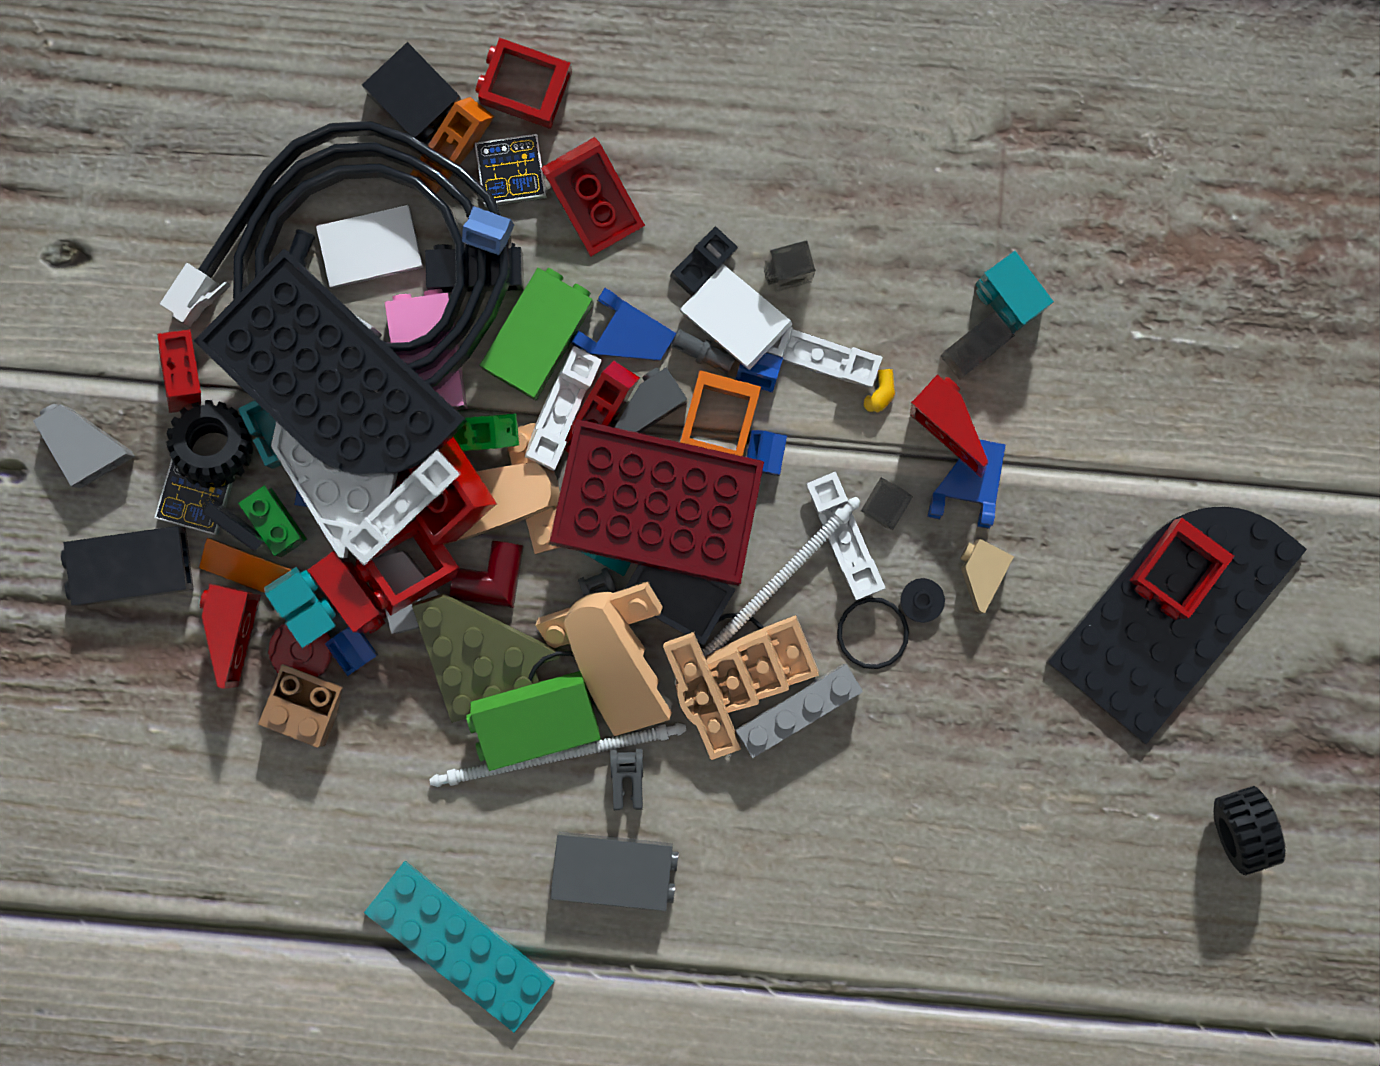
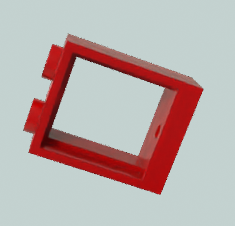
M499 37L497 45H492L489 49L486 64H489L486 75L481 74L476 85L475 92L478 93L480 104L552 129L572 74L571 63ZM506 53L554 70L540 110L491 93Z
M191 330L158 333L159 354L169 413L179 412L184 407L190 410L193 408L191 403L198 402L201 406V390Z
M1175 519L1133 575L1130 582L1136 585L1134 590L1140 596L1149 601L1153 598L1163 606L1160 610L1174 620H1177L1178 617L1189 619L1234 558V555L1185 519ZM1175 537L1212 563L1182 605L1145 579Z
M417 519L401 529L365 565L356 558V566L354 567L359 579L363 583L368 582L373 589L372 596L378 607L382 610L385 608L390 616L456 578L459 566L444 544L433 545ZM413 536L436 572L395 595L372 559Z
M332 551L308 569L353 633L372 634L386 624L383 620L387 616L385 608L382 610L378 607L372 596L373 591L367 583H363L359 579L354 565L348 557H338L336 552Z

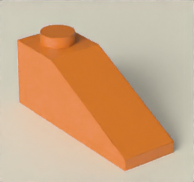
M471 97L457 101L452 106L428 147L460 165L475 147V143L479 142L495 116ZM422 156L419 159L442 173L447 179L452 175ZM412 170L410 175L420 178L435 194L438 193L441 189L438 184Z

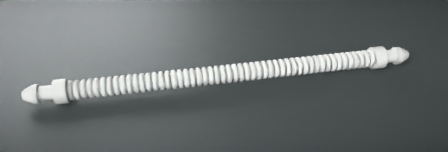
M857 497L849 499L842 509L839 507L834 512L833 517H831V521L828 520V524L826 523L816 533L817 535H814V538H811V541H808V544L802 547L803 550L800 549L793 556L794 559L791 558V562L788 561V564L779 571L780 573H777V576H774V579H771V582L769 581L768 585L766 584L759 591L760 594L757 593V597L754 596V599H751V602H748V605L745 606L746 608H743V611H740V614H737V617L735 616L734 620L732 619L722 629L723 632L720 631V634H717V637L711 640L712 643H708L709 646H706L702 652L704 657L720 649L721 646L723 647L730 640L729 638H732V635H735V632H738V629L744 626L743 623H747L746 620H749L752 614L754 615L755 611L757 612L764 605L763 603H766V600H769V597H772V594L778 591L777 588L780 589V585L783 586L786 583V579L789 580V576L791 577L801 567L800 565H803V562H806V559H809V556H812V553L814 554L815 550L817 551L824 544L823 541L826 542V538L829 539V536L838 529L837 527L841 526L840 524L846 523L850 519L849 515L859 508L861 502Z
M675 723V725L666 727V724L658 725L655 729L639 731V733L632 732L631 734L628 733L627 735L624 734L615 738L609 737L608 740L604 738V740H597L596 742H590L489 771L487 764H484V766L480 765V767L476 766V768L473 766L472 769L470 767L468 769L464 768V770L460 769V771L456 769L447 770V774H436L430 778V785L435 787H441L442 784L447 783L450 786L458 785L461 780L464 782L469 779L473 780V778L477 779V777L481 778V776L485 777V775L489 776V774L492 776L497 773L501 774V772L505 773V771L509 772V770L513 771V769L516 771L517 768L520 770L525 767L529 768V766L533 767V765L537 766V764L541 765V763L544 765L545 762L548 764L553 761L557 762V760L561 761V759L565 760V758L569 759V757L572 759L573 756L576 758L585 754L589 755V753L593 754V752L595 754L597 751L600 753L601 751L604 752L605 750L608 751L617 747L623 748L633 744L636 745L637 743L640 744L641 742H648V740L650 742L652 740L656 741V739H661V741L668 740V736L676 734L679 736L687 730L685 724Z

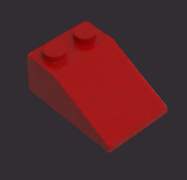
M596 137L541 167L543 174L590 256L597 254L645 226L606 152Z
M937 374L911 402L910 416L981 478L986 472L988 460L962 395L958 393L960 388L950 378L942 379Z
M209 584L208 590L205 589L202 593L200 608L203 609L202 620L216 683L219 688H235L239 686L261 595L227 586Z

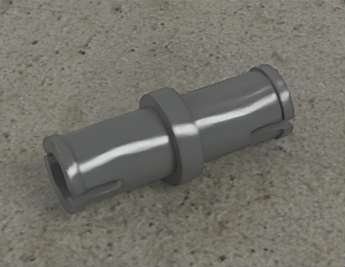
M679 329L671 345L672 348H676L696 358L695 362L699 364L704 362L725 372V374H728L735 361L732 355L712 346L711 341L706 339L704 342L682 331V329Z

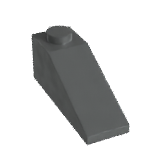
M658 367L654 368L642 377L644 382L637 388L615 428L642 433L687 403V397L667 367L661 371Z

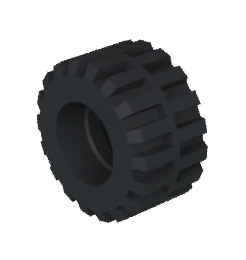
M205 400V405L201 406L198 402L191 403L193 408L187 410L185 407L179 411L181 417H173L171 420L173 428H168L166 434L169 439L166 441L168 451L181 476H186L188 482L194 485L198 481L200 486L208 488L209 483H213L215 488L222 487L221 482L225 480L230 484L235 481L233 478L235 474L241 477L245 472L243 465L249 466L251 462L249 454H253V446L248 429L242 417L238 415L237 410L233 407L227 409L226 403L220 401L215 406L212 400ZM220 433L228 438L224 448L214 455L201 456L192 452L195 442L205 434Z
M1251 786L1215 798L1213 814L1220 841L1230 862L1242 875L1246 876L1284 863L1285 840L1271 803L1259 788Z

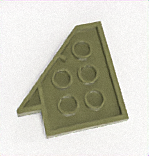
M444 593L412 603V608L451 723L466 719V715L471 714L470 702L539 683L537 671L532 682L528 679L533 666L544 656L558 651ZM560 656L546 660L544 663L560 659Z

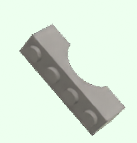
M842 664L795 695L762 712L735 730L752 758L863 691L847 664Z

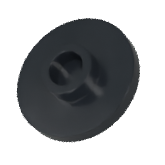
M919 578L909 582L904 587L900 596V604L908 618L915 622L925 623L936 619L942 613L945 606V595L942 588L933 580Z

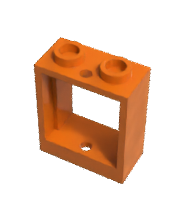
M700 370L680 442L743 456L761 386ZM703 388L749 400L736 451L690 438Z

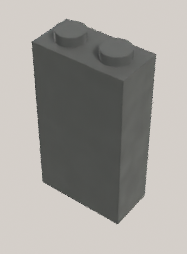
M558 832L550 899L666 911L667 903L674 902L675 884L669 883L670 870L677 871L679 852L672 851L673 843Z

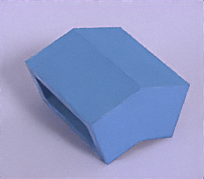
M473 206L469 219L463 225L462 242L499 255L508 242L514 224L511 219Z

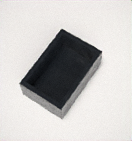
M640 564L625 588L648 582L663 606L660 615L653 617L685 635L694 632L697 641L702 645H705L736 590L726 583Z

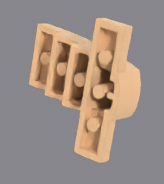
M536 423L518 427L519 446L507 447L512 465L476 471L497 504L457 541L467 540L492 530H499L526 519L534 554L561 548L549 545L560 495L559 483L555 472L525 457Z
M648 582L615 593L598 592L588 594L577 600L569 608L539 617L535 624L549 646L557 648L570 644L585 684L614 736L668 721L672 713L657 690L659 679L643 657L646 648L629 626V624L660 615L663 606Z
M796 615L748 634L705 657L694 632L665 642L663 645L676 676V691L680 707L686 717L697 726L711 760L741 750V743L728 715L729 712L759 705L760 699L789 691L790 685L819 676V670Z

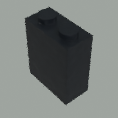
M408 42L362 84L365 92L405 134L411 135L424 143L432 140L438 130L437 128L442 124L454 103L461 100L458 93Z

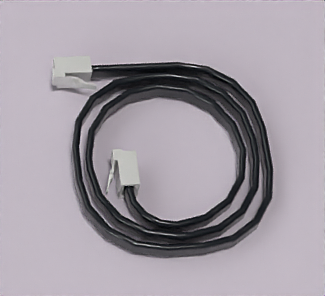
M372 121L329 123L292 140L262 171L200 267L196 269L186 263L160 302V305L174 313L173 317L191 327L203 310L213 304V301L231 286L227 282L219 285L211 278L243 230L244 233L234 254L233 299L248 286V262L266 222V227L255 251V277L269 264L270 255L284 222L310 195L345 179L385 178L421 193L442 213L455 244V285L440 321L427 334L410 342L388 343L383 341L397 355H415L435 346L441 340L427 356L407 364L419 375L436 367L467 335L454 355L431 378L425 380L436 391L471 357L496 319L512 279L511 235L499 254V275L487 305L469 332L490 285V252L477 247V280L461 318L452 329L468 291V247L466 243L462 242V233L451 208L420 178L382 164L338 165L301 182L279 204L306 174L341 158L381 157L411 168L438 184L463 207L469 219L474 205L442 173L412 155L376 142L334 144L296 161L276 183L275 181L302 153L337 137L377 136L413 150L457 177L486 203L489 212L502 216L496 200L463 167L411 135ZM359 318L379 338L382 336L372 325Z

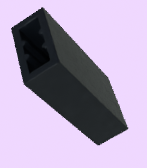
M173 526L63 542L64 550L61 551V562L63 568L67 569L68 581L65 582V594L67 599L71 600V606H85L194 590L185 527Z

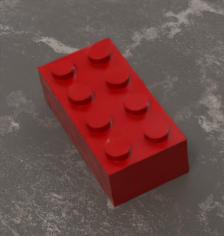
M454 437L439 452L460 475L415 516L433 545L457 541L497 504ZM423 463L398 473L396 488Z

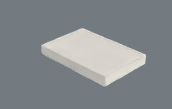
M409 205L316 226L331 289L423 268Z
M724 264L680 309L683 315L748 370L793 325L789 318Z

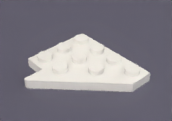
M276 421L271 444L272 449L338 557L347 558L349 549L341 541L394 491L398 473L372 477L352 475L336 470L310 454Z

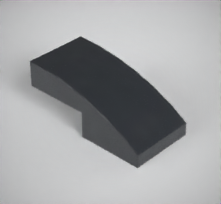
M715 226L671 272L670 277L690 296H693L728 261L738 249V246Z

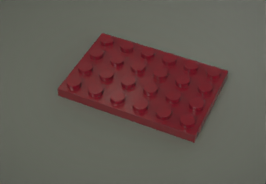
M576 419L549 545L739 586L742 580L764 461Z

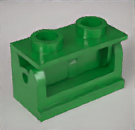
M516 414L466 417L467 423L453 436L462 451L519 446Z
M264 485L238 503L274 556L282 558L308 540L273 488L267 489Z

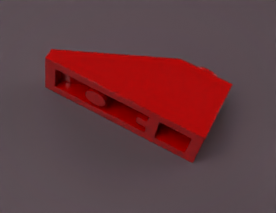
M615 361L605 368L572 423L565 439L567 443L564 450L569 453L576 419L611 426L640 377Z

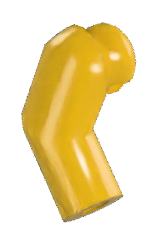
M893 369L878 370L879 388L872 396L867 395L863 401L864 408L868 412H881L894 399Z

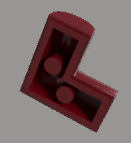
M492 541L487 572L459 568L456 578L451 581L450 597L457 600L514 608L524 546Z

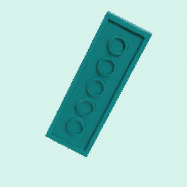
M407 861L402 863L364 911L368 917L514 1033L555 981V979Z

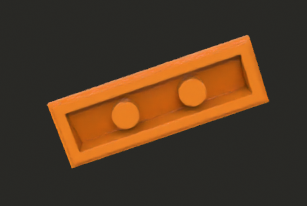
M211 538L206 539L199 566L200 569L264 593V587L292 570Z

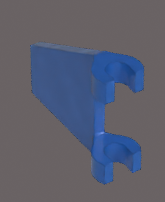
M604 288L597 301L614 310V316L598 342L593 341L578 331L571 344L592 355L660 361L677 333Z
M980 440L988 460L986 472L981 478L959 459L932 494L927 517L941 519L945 508V497L981 504L977 527L990 529L995 519L996 499L1006 444Z

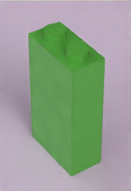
M538 267L479 365L485 372L535 401L539 398L594 305L593 299L589 297L591 293L578 284H574L571 287L562 282L564 277L550 268L543 271Z
M580 671L470 702L471 714L466 715L470 732H476L479 742L475 743L479 760H486L489 771L601 740L598 722L587 686Z

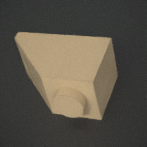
M982 539L975 540L974 544L969 542L960 558L964 561L961 570L974 610L980 614L986 612L1014 556Z

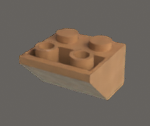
M282 664L258 725L314 747H323L326 745L337 717L343 687Z

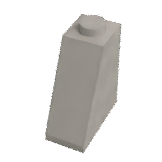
M52 404L40 411L41 416L33 420L72 487L81 489L135 457L130 449L64 405Z
M397 547L381 554L380 558L372 559L395 595L427 577L410 555L404 551L399 552ZM435 589L417 601L440 595L441 593L438 589ZM412 604L392 616L385 609L391 634H399L419 628Z

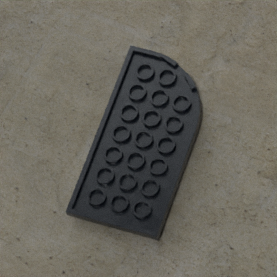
M285 248L194 340L208 356L304 449L326 465L348 474L377 477L392 475L414 468L425 462L437 450L439 451L467 423L465 418Z
M1209 507L1178 516L1165 523L1146 540L1046 663L1143 744H1147L1307 549L1273 521L1248 510L1233 507ZM1183 518L1234 555V558L1189 619L1178 617L1177 620H1174L1160 610L1163 605L1152 598L1149 601L1140 596L1134 590L1136 585L1130 582V580L1175 519ZM1175 537L1145 579L1182 605L1212 563Z

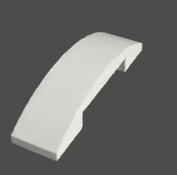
M790 327L766 352L782 357L783 361L811 371L870 388L873 387L883 359L881 356L854 347L850 349L793 330V327Z
M576 346L571 348L538 417L526 450V458L552 471L555 470L567 443L565 441L585 392L593 382L602 361L601 359Z
M437 450L341 542L365 565L420 511L454 481L460 473Z
M836 471L806 483L823 527L826 523L828 524V520L831 521V517H833L834 512L839 507L842 509L848 503V499ZM851 513L849 515L850 519L846 523L840 524L841 526L837 527L838 529L829 536L828 541L855 601L885 589V586Z

